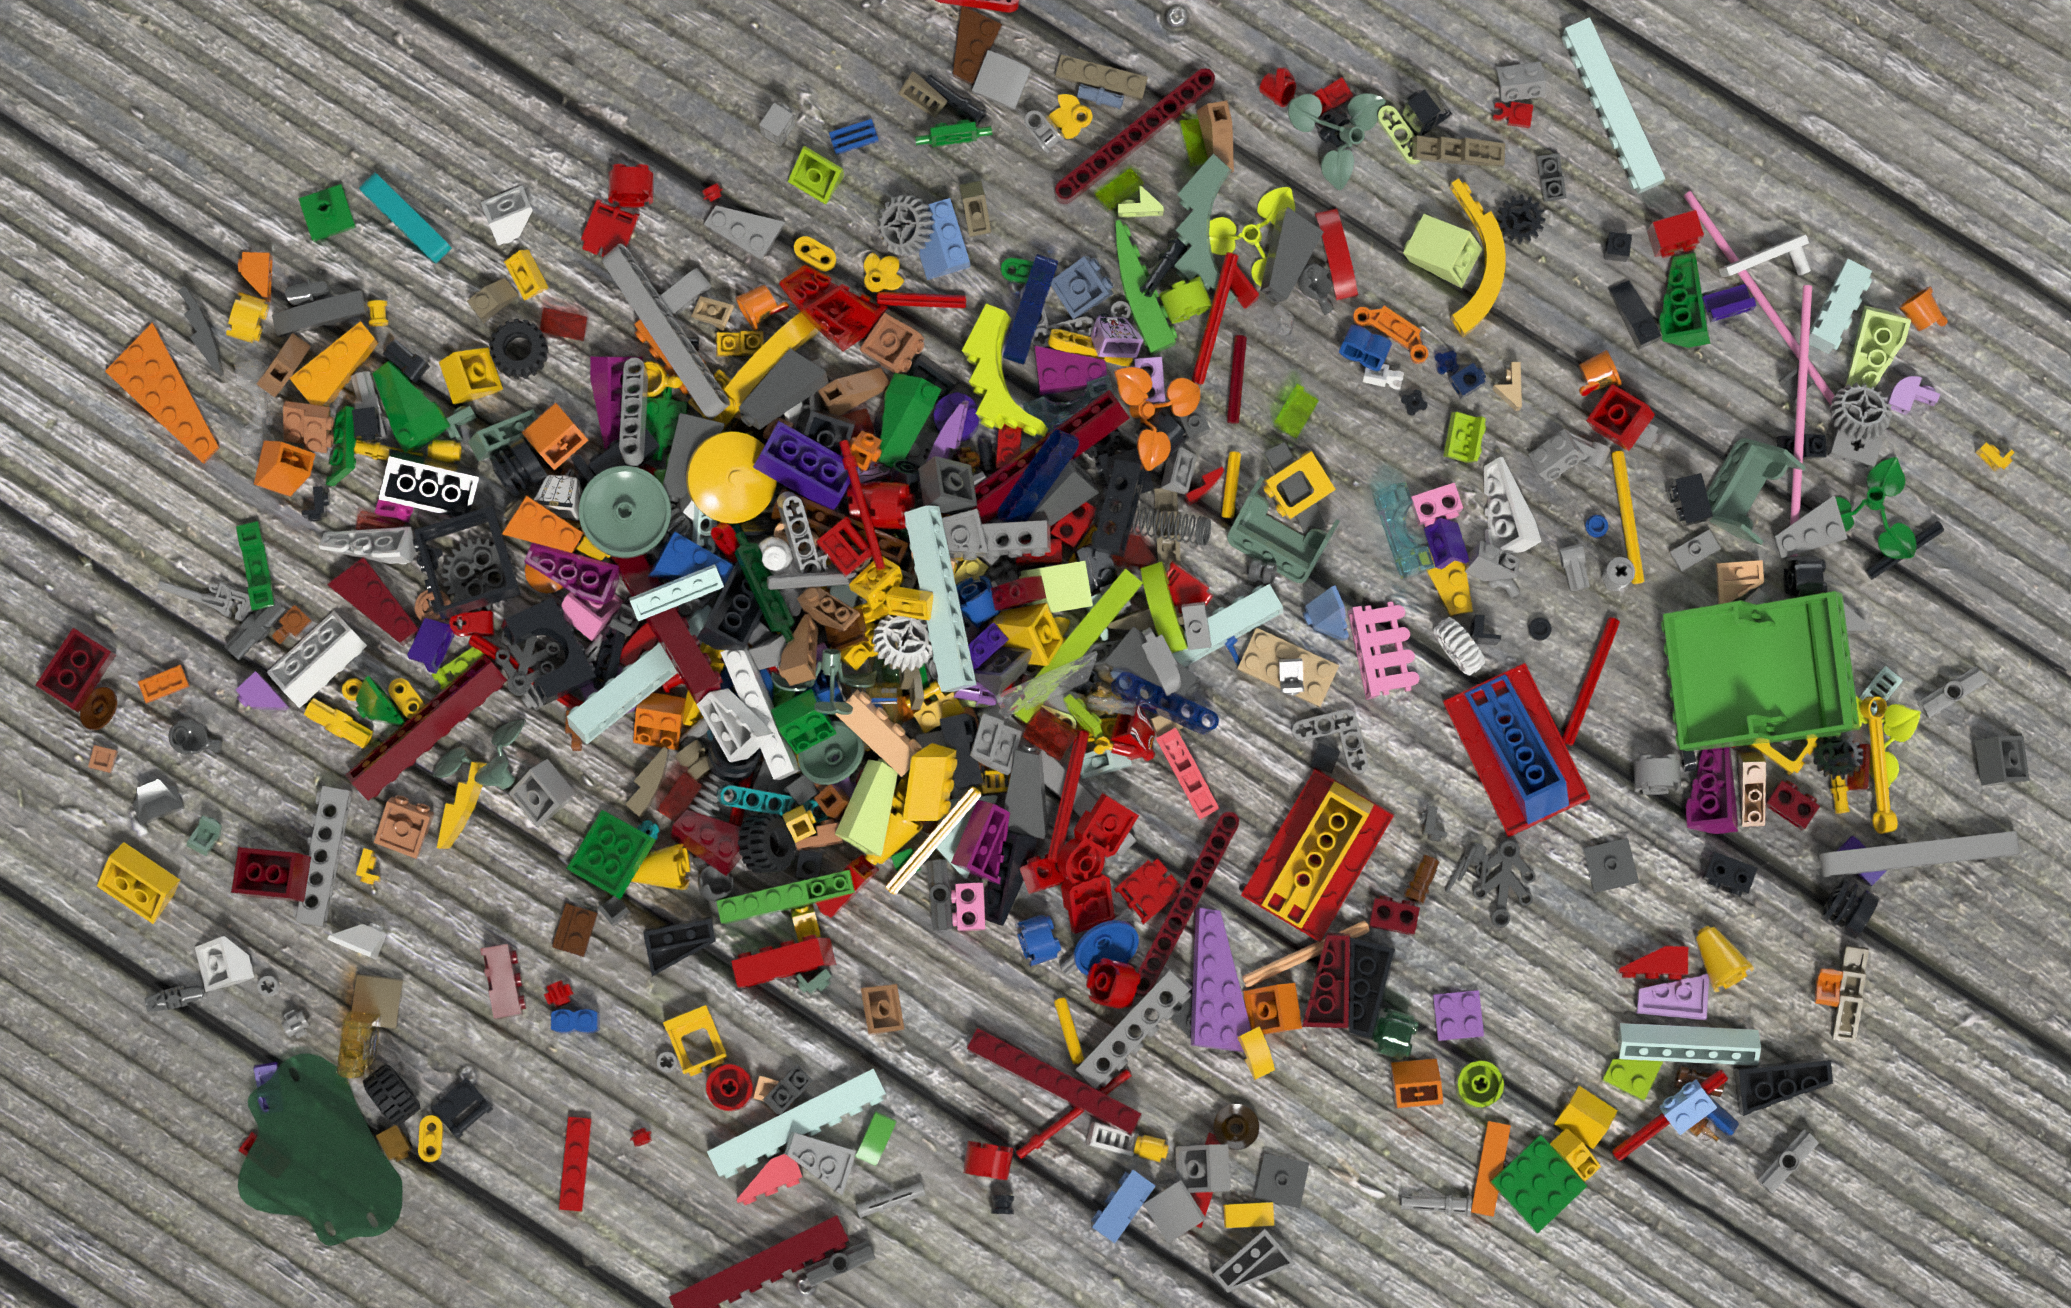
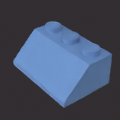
M948 198L928 204V212L933 213L930 220L935 222L931 225L934 233L929 234L932 241L925 242L926 248L920 249L919 253L926 279L930 280L970 268V260L951 199Z

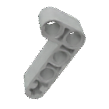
M792 492L780 494L777 505L797 572L799 574L839 571L833 563L826 565L828 557L822 550L816 551L801 499ZM790 500L793 501V502L790 504V505H791V509H789V508L787 507V506L789 505V501H790ZM800 520V527L792 530V524ZM806 542V548L803 551H798L800 543ZM812 563V569L805 573V566Z

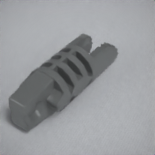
M182 985L161 990L145 998L146 1009L148 1012L167 1011L188 1006L189 1002L201 999L204 996L205 989L200 985L190 987Z

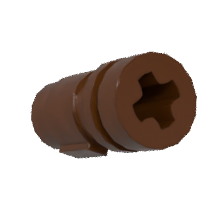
M1428 855L1422 856L1412 881L1408 882L1407 886L1409 888L1405 889L1403 897L1417 904L1424 905L1427 898L1425 895L1429 894L1430 890L1428 888L1435 877L1440 863L1437 859Z
M1680 1065L1675 1076L1674 1087L1682 1089L1685 1084L1694 1080L1701 1084L1713 1074L1705 1071L1699 1073L1696 1072V1069L1691 1068L1689 1070L1688 1067ZM1725 1083L1711 1092L1709 1096L1721 1097Z

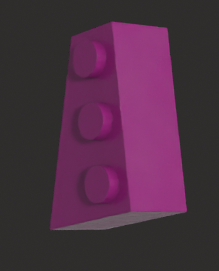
M1035 346L1040 395L1107 387L1108 380L1105 360Z
M977 800L951 863L983 880L1000 884L1001 877H998L1000 863H1003L1004 855H1001L1003 841H1006L1010 812L995 804Z

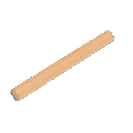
M1362 921L1338 933H1350L1351 938H1357L1368 933L1370 928L1366 921ZM1325 939L1244 975L1242 979L1245 986L1250 987L1322 954Z

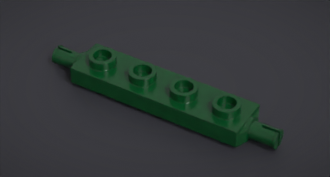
M743 531L737 533L735 537L740 547L737 548L734 554L771 631H781L785 642L788 643L795 639L790 630L794 620L779 589L770 590L767 586V577L772 576V574L762 562L763 555L757 543H748Z

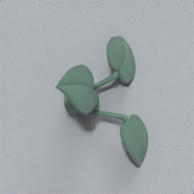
M1363 93L1354 96L1347 106V112L1352 117L1349 120L1351 125L1346 124L1343 127L1318 119L1322 112V105L1315 95L1302 94L1291 99L1289 103L1288 116L1290 122L1297 130L1310 132L1313 130L1315 122L1340 131V138L1346 143L1339 146L1337 151H1328L1321 162V172L1324 178L1337 190L1341 191L1344 188L1354 168L1352 152L1343 149L1352 147V144H1360L1365 137L1364 131L1372 129L1377 123L1378 113L1386 102L1384 98L1378 95Z
M824 649L822 661H818L816 668V678L821 669L823 674L830 676V702H817L814 705V709L824 714H852L853 707L850 704L834 701V680L837 671L839 675L836 677V680L838 682L846 683L850 687L866 688L872 687L875 684L877 670L869 673L843 675L842 662L840 661L841 651L837 649ZM772 672L774 684L778 688L787 691H805L807 687H812L816 680L815 678L790 686L785 678Z
M525 719L507 722L496 730L491 743L494 746L497 745L496 749L499 756L477 771L474 779L478 784L498 786L502 790L512 785L515 777L507 769L509 766L508 759L503 755L502 747L509 746L515 741L526 722ZM463 748L450 750L436 764L433 776L438 778L448 777L460 768L462 762H467L471 765L473 761L464 757L466 751Z

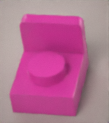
M378 499L375 513L379 516L393 517L403 522H409L414 507Z

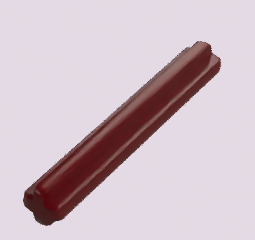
M1236 335L1234 338L1227 423L1238 424L1240 419L1247 337L1244 335Z

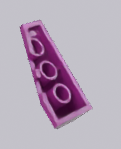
M590 356V380L604 448L606 449L614 440L619 439L620 441L624 364L630 358H639L643 361V356Z
M531 543L524 560L527 565L580 598L596 603L606 604L612 600L619 584V566L537 543Z
M1730 747L1705 749L1702 751L1696 779L1693 780L1692 784L1693 789L1686 804L1687 828L1712 834L1738 832L1737 805Z

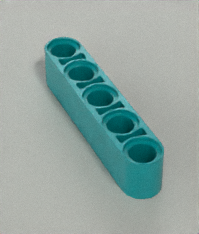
M374 172L359 187V190L435 264L452 249L378 174Z
M723 785L717 791V799L723 805L769 814H779L780 816L791 811V805L795 802L791 796L732 785ZM731 789L734 797L731 801L726 802L724 792ZM753 793L756 797V802L749 806L746 802V797ZM775 797L778 800V806L776 809L771 810L768 802L771 798ZM807 800L802 805L806 812L811 810L813 814V809L818 806V803L814 800ZM823 811L820 817L815 818V821H825L829 816Z

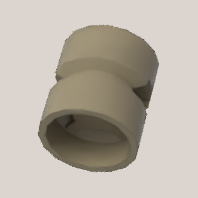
M699 739L690 743L675 756L682 767L688 768L687 774L694 783L712 772L708 766L707 755L705 754L706 748Z

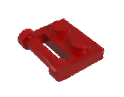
M845 517L816 541V544L845 578L872 557L870 546L851 525L852 521L848 517ZM844 530L863 553L860 556L839 533L840 531Z

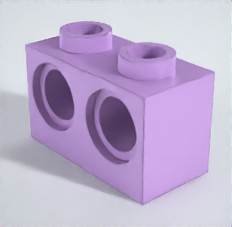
M1162 357L1135 359L1134 365L1130 367L1142 368L1148 366L1153 370L1150 377L1152 379L1151 389L1155 395L1145 401H1149L1152 404L1164 403L1165 390Z

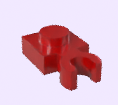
M1511 102L1510 108H1508L1503 103H1495L1494 108L1500 109L1502 114L1493 115L1492 119L1494 121L1508 119V126L1530 129L1533 112L1532 104Z

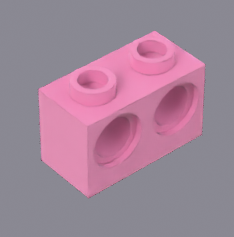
M1455 483L1410 498L1418 526L1424 524L1427 527L1439 518L1446 517V520L1460 516L1459 512L1463 510ZM1446 497L1451 498L1454 506L1451 508L1444 507L1442 499ZM1422 505H1429L1432 508V514L1424 515L1420 507Z
M983 883L956 884V889L951 890L952 903H956L957 912L952 913L953 926H957L958 931L985 930ZM964 890L973 891L974 899L972 901L965 902L962 900L961 894ZM969 912L975 915L976 919L973 924L966 925L963 923L962 917L965 913Z

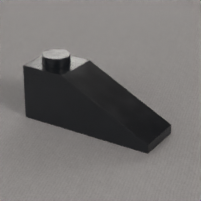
M1630 280L1608 290L1637 350L1651 345L1661 338L1652 315Z

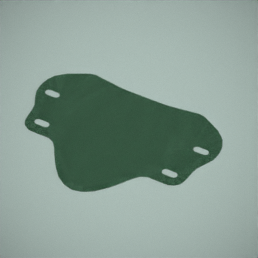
M311 1053L290 1057L280 1065L269 1081L255 1089L248 1097V1107L258 1125L259 1133L244 1160L238 1176V1191L241 1199L258 1211L306 1218L319 1240L328 1246L337 1245L355 1237H375L385 1233L394 1226L401 1213L402 1180L379 1148L360 1113L345 1073L323 1057ZM290 1067H294L300 1076L298 1082L292 1079L289 1073ZM260 1097L266 1100L269 1106L268 1112H263L258 1103ZM370 1212L374 1214L378 1221V1226L375 1228L371 1226L367 1219V1214ZM325 1222H331L336 1231L334 1236L328 1234L324 1226Z

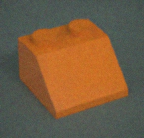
M1295 983L1278 984L1243 991L1251 1030L1260 1026L1263 1035L1302 1029Z

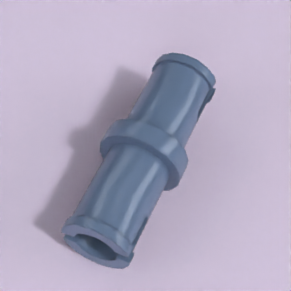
M1080 84L1077 98L1096 102V105L1101 106V104L1118 109H1121L1124 101V95L1105 91V88L1102 87L1097 89Z

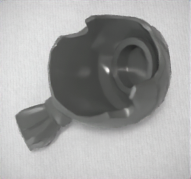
M1307 264L1298 278L1299 289L1305 296L1318 300L1324 315H1327L1334 309L1327 298L1332 288V280L1327 277V274L1330 272L1319 264Z
M191 719L177 721L168 733L171 747L183 755L197 754L204 748L220 753L223 744L220 740L207 738L205 727Z
M699 857L692 859L693 864L700 870L698 888L701 895L705 899L714 902L727 899L733 892V877H730L729 874L727 876L723 875Z

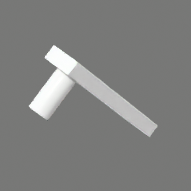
M1806 235L1794 237L1719 268L1721 277L1731 276L1789 252L1798 276L1811 271L1802 248L1809 241Z

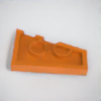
M526 496L502 533L506 536L570 553L574 552L585 535L582 531L529 496Z

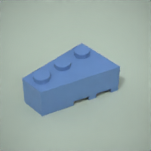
M1134 1170L1130 1174L1127 1172L1123 1174L1118 1181L1121 1187L1116 1193L1111 1191L1104 1201L1108 1204L1104 1211L1098 1210L1091 1220L1094 1223L1092 1228L1114 1244L1155 1188L1154 1184Z

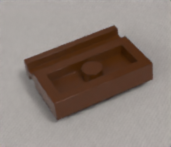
M854 609L859 612L860 616L845 631L825 626L828 643H831L832 649L844 651L869 641L868 637L865 636V631L867 630L862 609Z
M566 903L552 948L585 957L598 913Z

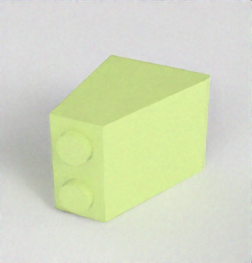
M1423 214L1421 220L1415 225L1411 239L1406 242L1403 254L1411 263L1462 288L1482 248L1470 231Z
M1085 561L1021 571L1019 579L1042 576L1047 597L1023 605V607L1047 603L1051 613L1093 606Z

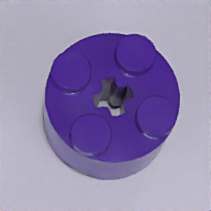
M956 392L943 397L938 402L934 411V423L937 432L940 434L945 423L959 404L963 401H969L961 442L969 440L977 432L980 419L975 414L978 407L974 400L967 395Z

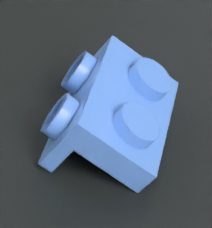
M1697 1080L1685 1084L1681 1091L1674 1096L1666 1098L1663 1104L1660 1105L1662 1113L1679 1135L1683 1134L1717 1108Z

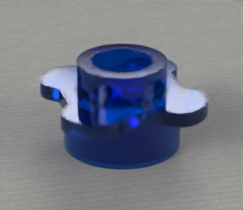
M1451 350L1435 355V361L1438 364L1437 372L1440 375L1450 371L1455 373L1459 370L1455 351Z

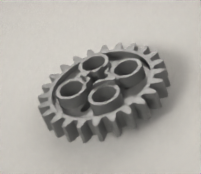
M477 538L474 545L469 539L467 547L462 543L459 544L461 549L459 552L452 549L455 555L454 558L447 556L450 565H443V568L448 573L442 574V577L449 581L445 582L443 586L446 588L451 587L447 594L448 596L455 594L452 600L454 603L474 597L470 595V589L476 585L481 587L480 594L508 586L496 546L494 544L491 547L489 539L485 541V544H482L481 539ZM481 555L489 556V562L486 565L478 564V558ZM497 564V567L495 569L487 571L492 567V565ZM461 567H469L470 572L467 576L460 577L458 575ZM477 571H480L481 573H483V574H482V576H483V579H482V580H479L478 578H476V576H477L476 572H477ZM493 574L501 575V580L498 584H491L489 582ZM471 579H473V580H472L471 582H469L465 587L462 586V584H463L464 582H467V581H470ZM499 602L494 603L495 606L500 607ZM491 604L486 606L489 611H491ZM483 607L477 608L478 611H482Z

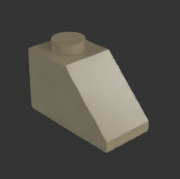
M977 181L959 185L969 237L991 233L982 182Z
M503 278L481 289L467 300V303L484 324L519 297V295L509 282Z

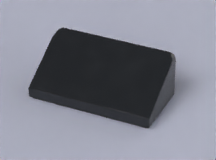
M925 355L917 358L907 374L908 376L923 378L941 389L938 396L939 400L949 395L959 381Z

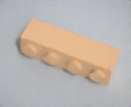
M857 689L845 701L853 707L852 714L841 715L836 713V715L902 777L910 769L912 756L922 749L921 745L914 739L910 740L905 735V730L899 724L892 723L888 719V714L882 708L875 707L871 703V698L865 692H860Z

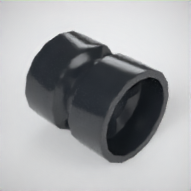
M897 460L893 463L889 482L908 484L910 494H914L916 499L917 483L920 481L918 468L921 466L910 460Z

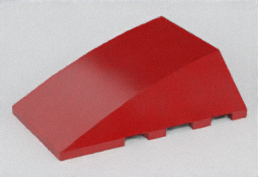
M807 265L802 266L782 279L779 285L794 305L817 330L842 352L866 337L888 308L883 304L877 306L869 302L871 298L864 294L860 297L850 292V287L844 284L838 286L832 283V278Z

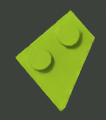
M1071 694L1063 699L1066 709L1080 726L1093 735L1095 742L1098 738L1104 737L1100 726L1102 723L1100 718L1095 713L1090 714L1086 710L1087 706L1080 698L1075 699Z
M1612 1059L1602 1081L1645 1101L1663 1061Z

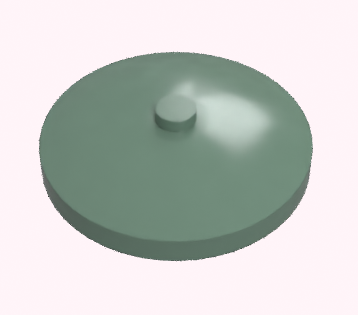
M617 466L599 473L588 483L580 499L579 521L583 533L595 548L613 557L632 558L649 552L660 543L670 524L671 505L665 488L652 474L637 467Z

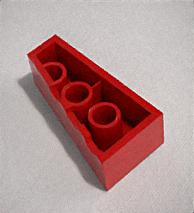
M814 934L802 937L803 942L794 943V940L780 943L781 948L773 949L772 946L759 949L760 953L752 955L751 952L739 954L738 959L731 961L737 987L745 988L773 981L777 977L779 979L793 976L796 972L802 973L817 970L818 966L829 967L837 965L830 938H816Z

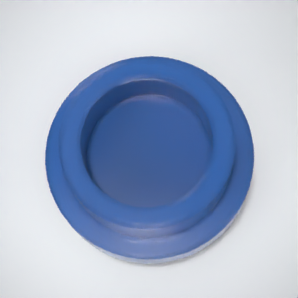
M1593 515L1586 521L1585 529L1590 536L1599 538L1606 534L1608 522L1601 515Z

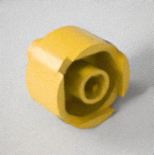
M239 292L238 297L240 300H235L228 322L231 325V331L227 330L226 336L249 343L259 342L263 331L260 323L262 319L266 320L269 312L268 304H266L264 299Z

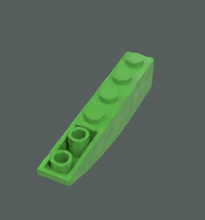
M1119 219L1115 224L1116 251L1124 295L1131 308L1132 318L1143 338L1147 351L1152 356L1175 346V339L1178 337L1173 325L1168 326L1165 319L1168 318L1164 306H1159L1156 299L1159 297L1157 290L1154 291L1152 297L1144 296L1147 292L1146 289L1143 294L1140 292L1139 288L1148 278L1149 272L1145 264L1141 265L1138 260L1140 253L1136 244L1131 245L1128 238L1131 236L1128 226L1126 224L1122 225Z
M847 870L716 902L721 924H730L855 893L851 872Z

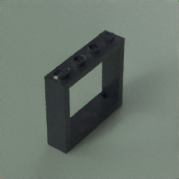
M493 505L414 530L416 538L412 539L415 551H420L422 556L421 559H418L422 573L426 572L428 579L424 580L428 593L433 592L434 600H431L434 613L439 612L442 620L521 595ZM488 522L508 586L445 606L426 542Z

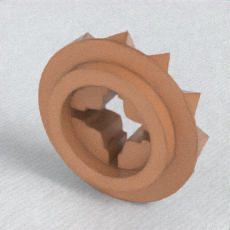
M428 590L422 592L415 602V613L419 620L423 622L425 618L444 623L446 619L442 620L440 614L437 615L433 611L427 612L430 608L427 600H430V602L434 600L433 592L428 593ZM441 591L445 606L451 604L449 597Z

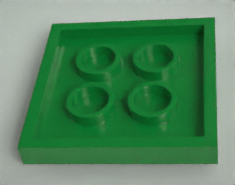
M601 810L566 869L616 898L621 899L656 840L606 811Z
M1538 1135L1490 1181L1493 1187L1535 1233H1539L1587 1187L1583 1180L1542 1135Z

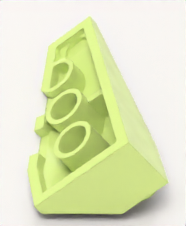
M1864 305L1845 386L1848 384L1853 386L1857 382L1860 387L1864 383H1866L1867 388L1876 387L1885 370L1890 366L1893 358L1906 342L1911 319Z

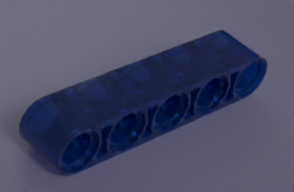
M1040 254L1036 255L1002 358L1022 365L1025 364L1058 265V260Z
M1060 429L1054 430L1049 435L998 509V518L1006 523L1026 522L1077 451L1079 446L1078 437Z
M1122 672L1111 682V690L1116 696L1199 734H1208L1219 724L1218 715L1214 711L1175 693L1166 696L1162 687L1132 673ZM1119 680L1126 681L1128 688L1123 689L1119 684ZM1140 689L1147 691L1148 699L1140 695ZM1162 698L1168 701L1169 708H1164L1161 705ZM1182 708H1186L1189 711V718L1182 715ZM1202 717L1210 721V727L1203 725Z

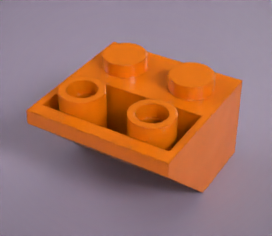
M556 402L521 432L554 470L588 441L583 432Z
M264 440L253 485L286 496H292L310 477L315 453L284 442Z
M651 693L636 706L633 743L678 750L686 698Z
M1437 1059L1391 1063L1395 1109L1443 1104L1442 1084Z

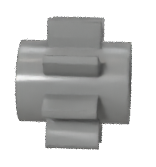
M291 1010L284 1014L286 1020L281 1022L289 1037L295 1035L299 1039L308 1033L305 1028L309 1027L310 1023L302 1011L296 1013L295 1010Z

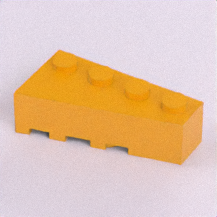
M360 321L289 379L311 405L329 407L339 396L343 387L349 383L351 376L369 357L378 345V342Z

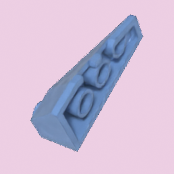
M1332 586L1305 606L1303 617L1307 625L1311 624L1313 630L1345 641L1349 638L1347 630H1343L1348 628L1345 621V606L1336 586Z

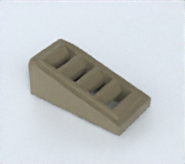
M913 71L898 92L900 96L934 118L937 117L947 103V100ZM919 90L923 92L920 96L917 94ZM926 95L930 97L927 102L924 100ZM935 100V101L938 102V103H937V105L933 108V107L931 106V104H932L933 101Z

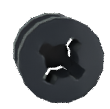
M992 1195L994 1207L991 1209V1214L1014 1215L1012 1202L1015 1196Z

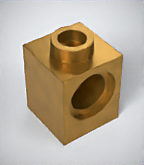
M394 1125L376 1135L389 1160L395 1159L396 1162H399L409 1156L408 1152L412 1148L400 1126Z

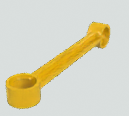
M1868 696L1861 702L1860 710L1863 717L1868 719L1877 803V812L1874 813L1872 821L1876 832L1884 834L1894 832L1898 825L1896 814L1890 809L1882 718L1885 715L1887 703L1881 697ZM1873 701L1877 704V712L1874 716L1870 710Z

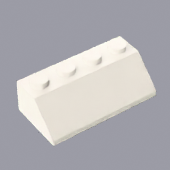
M333 611L268 670L267 673L280 689L300 708L317 691L326 686L330 679L342 671L354 657L358 656L367 645Z

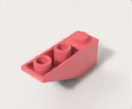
M785 1154L771 1159L736 1199L737 1203L743 1202L745 1206L757 1201L756 1196L764 1193L767 1197L779 1192L778 1187L786 1184L787 1188L799 1184V1179L803 1175L798 1163Z

